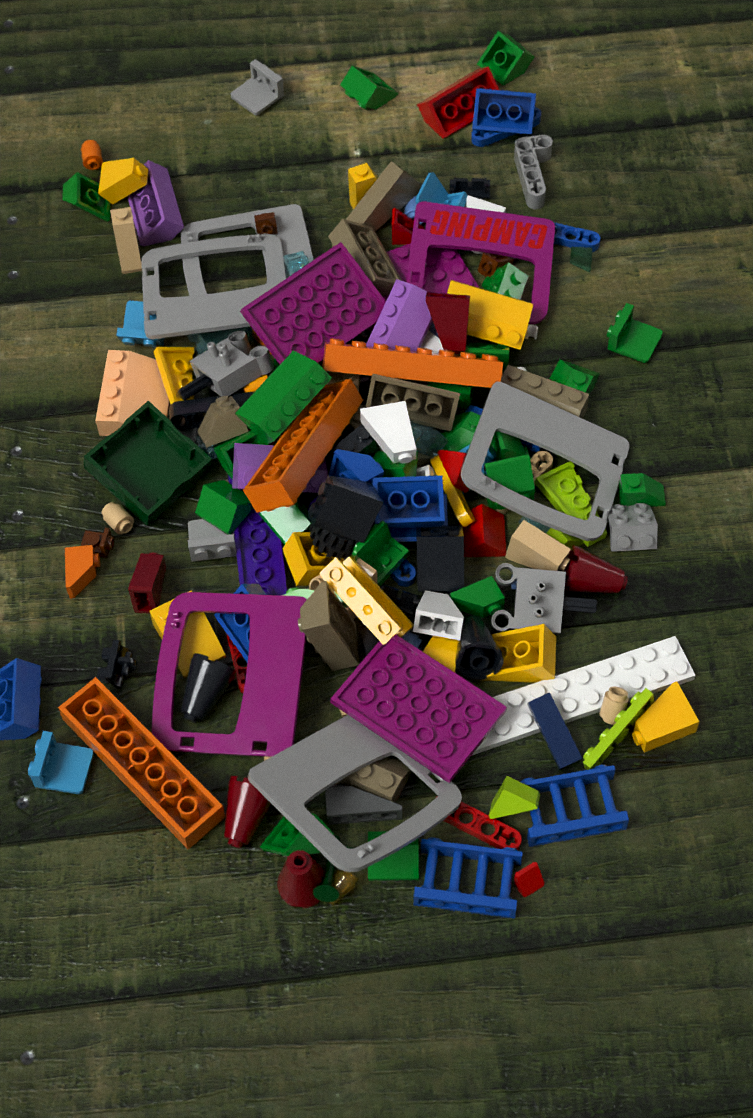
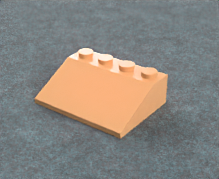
M108 350L95 420L99 436H109L117 431L125 420L147 401H150L168 418L170 401L156 359L132 351Z

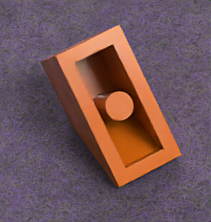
M93 545L65 548L66 589L70 599L75 598L97 576L96 567H100L99 553H95Z

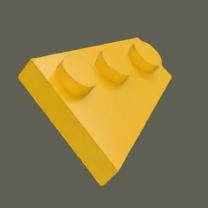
M156 347L153 352L170 404L184 401L179 396L178 391L193 381V368L190 360H192V355L194 354V347ZM194 395L188 398L187 400L194 399Z

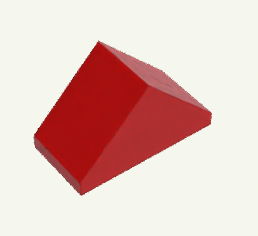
M396 208L392 209V245L410 244L414 220ZM419 224L418 229H424V227Z
M439 450L437 453L452 485L464 493L468 492L469 488L461 478V468L467 453Z

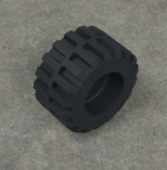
M312 523L310 525V538L314 539L312 543L314 546L319 547V552L326 553V556L329 558L331 556L337 557L339 560L341 558L346 560L349 556H352L353 548L359 541L315 527Z

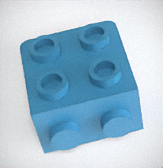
M432 172L428 173L416 196V203L425 201L464 207L468 195L465 191L448 194L437 176Z
M128 301L123 328H117L116 336L126 345L164 346L165 338L149 339L145 335L143 302ZM157 314L149 315L150 320L157 319Z
M43 731L41 739H38L35 745V759L30 762L28 768V775L34 786L72 794L83 793L94 757L93 750L86 747L57 743L53 732Z

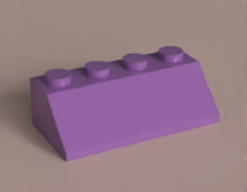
M149 160L144 164L149 169L147 185L127 196L141 246L170 241L184 228L167 168Z
M396 279L366 346L373 347L374 343L387 344L389 349H395V345L410 347V351H417V347H421L433 321L425 301L427 291Z
M234 443L233 489H244L275 445ZM325 458L324 462L316 470L315 475L307 483L306 489L302 492L318 493L321 483L325 482L328 474Z

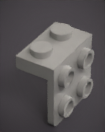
M255 59L250 63L251 78L231 92V98L252 114L259 115L284 96L283 78Z
M636 503L631 506L612 505L608 515L611 552L657 549L658 524L650 505L644 503Z
M203 519L188 522V548L192 562L237 556L234 531L232 534L227 535Z

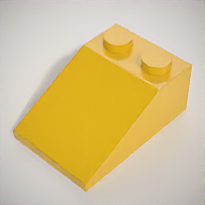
M293 532L282 548L296 586H309L310 581L319 576V573L335 558L332 556L329 558L326 556V553L318 551L319 547L313 545L314 539L310 538V532Z
M174 599L149 611L152 623L161 639L163 638L170 604ZM193 612L188 617L178 663V669L184 678L188 677L190 662L194 653L208 656V660L214 662L226 657L204 612Z
M545 624L491 634L502 651L504 661L498 673L494 675L492 672L483 681L534 683L555 679L556 636Z

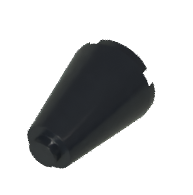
M469 616L463 620L461 639L458 640L455 665L464 678L476 681L484 680L492 672L495 675L500 671L504 661L503 654L483 620L477 616Z
M194 653L191 658L181 712L184 714L183 718L192 723L205 719L237 674L228 665L218 660L215 662L208 660V656Z

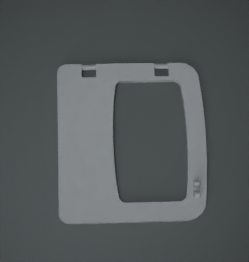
M297 204L189 223L181 231V244L199 241V237L202 235L239 228L253 227L256 231L254 215L274 212L278 234L274 235L282 243L286 278L313 261L302 209ZM262 250V252H263V257H264V261H265L266 276H267V283H268V282H269V275H268V266H267L266 251ZM199 256L183 258V270L189 296L207 294L202 279Z
M272 234L244 235L187 242L155 248L146 252L141 261L145 335L149 339H159L250 327L249 323L240 313V310L286 279L281 240ZM245 250L266 251L269 282L267 284L213 294L184 297L160 296L159 265L161 263L215 253ZM147 271H154V275L148 276ZM157 314V319L150 320L149 315Z
M495 382L488 394L462 465L461 478L468 488L507 509L565 534L585 541H594L600 538L605 530L630 445L627 439L503 382ZM499 431L530 442L595 474L599 478V485L588 520H582L549 508L485 476L481 470L494 432ZM613 456L619 459L618 466L611 463ZM597 509L604 511L602 518L595 516Z
M349 715L252 767L248 774L250 783L334 866L346 872H358L412 843L457 810L462 799L460 790L452 781L450 783L446 782ZM388 756L399 758L437 794L438 797L429 805L400 825L354 849L346 848L305 808L309 801L330 786L361 768ZM431 774H433V775H434L438 780H440L441 782L436 783V782H435L431 777H429V776H430Z

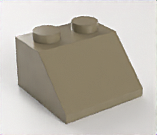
M232 396L219 397L216 399V402L210 405L197 431L206 448L248 432L246 424L235 415V412L240 407Z

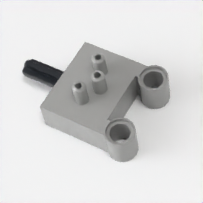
M242 330L231 333L228 338L216 345L214 342H209L207 344V351L190 360L197 379L180 388L178 394L182 400H187L206 387H209L221 397L229 396L274 369L269 350L266 346H257L252 349L245 331Z
M503 563L496 569L495 579L501 586H509L514 581H517L514 617L508 611L498 610L492 616L491 626L496 632L500 633L545 624L553 634L559 635L561 633L563 611L596 613L597 600L565 597L566 572L518 568L512 564ZM503 569H509L512 572V578L508 581L502 580L499 572ZM499 615L507 617L508 625L503 628L498 627L495 623V618Z

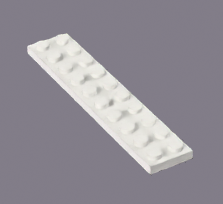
M676 636L557 675L555 679L542 680L495 696L493 698L505 705L507 711L472 755L539 733L540 730L527 703L549 692L566 724L600 712L605 692L610 687H620L628 692V702H630L638 691L642 693L647 688L654 694L666 690L676 681L680 685L694 680L695 673Z

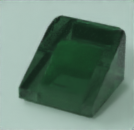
M571 247L570 263L590 272L592 248Z

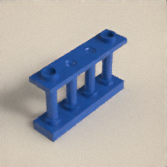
M598 765L590 770L539 779L530 777L521 780V783L538 790L539 793L551 792L558 820L555 824L546 825L542 821L539 805L538 809L530 810L533 826L528 828L527 833L529 847L626 830L629 822L627 811L619 812V810H616L608 781L614 778L615 766ZM599 782L606 808L605 815L595 816L591 813L584 786L586 784ZM575 787L582 814L580 819H567L560 789Z
M433 837L421 840V853L428 854L424 885L415 887L414 890L415 906L515 919L517 900H513L510 897L513 865L521 866L523 852L511 847L497 849L442 842L441 839ZM438 855L453 857L449 889H446V891L437 890L434 887ZM463 858L478 860L475 889L471 894L461 893L459 890ZM488 862L503 863L500 895L497 897H490L484 893Z

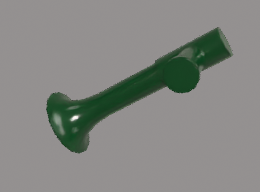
M334 835L339 841L341 840L339 836ZM345 846L346 848H349V849H354V848H355V847ZM328 859L322 885L315 887L313 890L314 897L323 902H333L339 898L338 890L333 887L335 866Z

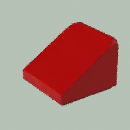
M533 862L515 873L514 885L524 898L544 886V880L537 862Z

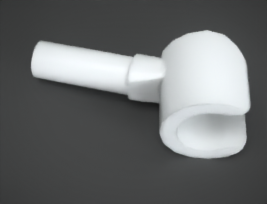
M528 324L525 339H528V336L537 339L538 327L536 325Z

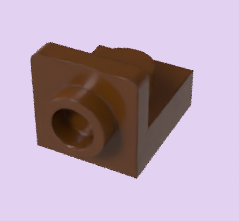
M274 212L254 215L257 234H278Z
M483 253L478 272L485 277H490L497 268H502L508 262L513 264L514 259L498 254Z
M105 527L103 533L85 530L81 546L93 545L94 551L99 553V557L107 558L109 550L114 548L115 538L112 536L110 528Z

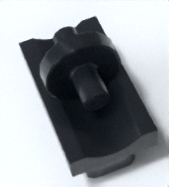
M113 640L111 647L103 648L102 659L108 665L107 667H100L97 672V678L102 683H110L115 689H122L124 677L128 675L129 671L135 670L138 664L136 660L132 659L133 653L122 646L120 640Z

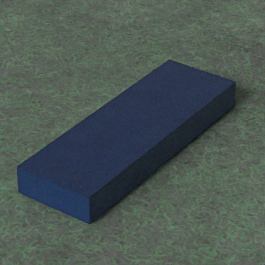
M550 692L528 702L527 705L559 770L581 760L582 756Z

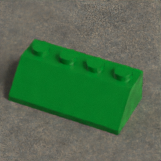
M293 350L235 412V415L268 445L280 436L332 377L316 361Z

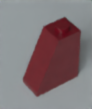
M427 292L425 301L443 350L460 354L461 351L466 350L470 295Z
M154 552L140 554L128 588L135 613L150 614V610L159 606L166 572L164 555Z

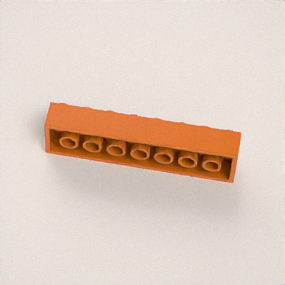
M330 338V342H325L322 368L330 372L369 376L377 374L399 379L491 388L495 382H501L503 362L499 361L497 356L482 354V358H476V354L460 352V356H457L449 350H439V353H432V350L429 348L417 347V351H410V347L395 345V349H389L387 344L374 343L373 347L366 346V343L362 341H352L351 345L344 344L342 339Z
M351 378L325 385L290 423L243 489L256 513L262 511L270 512L283 506L291 507L297 502V498L306 489L307 483L315 475L320 464L324 462V458L332 450L334 443L341 436L344 428L350 423V419L358 411V407L363 401Z
M96 677L58 707L63 721L188 850L226 817L223 805Z

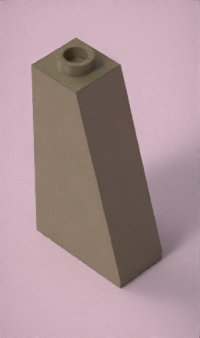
M391 161L346 220L370 226L376 231L392 217V209L400 210L418 194L422 184Z

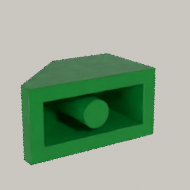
M644 473L620 474L618 486L620 505L631 506L636 503H644L651 507L666 505L663 484Z
M492 576L450 593V598L459 611L478 617L493 616L498 610L504 609L505 597Z

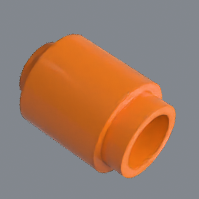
M94 140L85 141L81 147L83 165L86 169L96 170L103 163L100 145Z

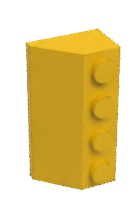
M450 281L447 294L470 295L467 335L521 350L532 312V303L457 281Z

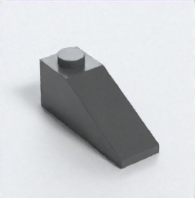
M335 784L325 790L328 825L402 820V805L343 784Z

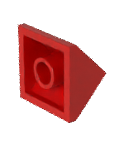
M484 504L471 509L475 521L467 527L462 525L464 557L506 556L504 515Z

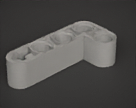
M547 135L523 137L515 142L514 160L526 204L531 209H541L545 204L546 187L539 163L546 162L551 158L553 142L552 138Z

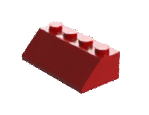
M489 66L473 71L417 104V107L425 123L441 138H445L473 121L476 88L499 90Z

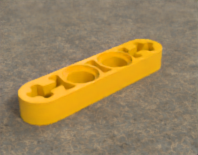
M436 455L430 459L432 467L437 476L442 475L443 490L447 494L450 505L459 522L464 527H467L475 521V518L462 491L452 485L439 455Z

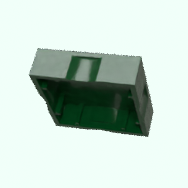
M150 401L142 405L125 420L117 431L105 437L84 456V468L147 527L211 470L212 458L190 438L179 432L172 422Z

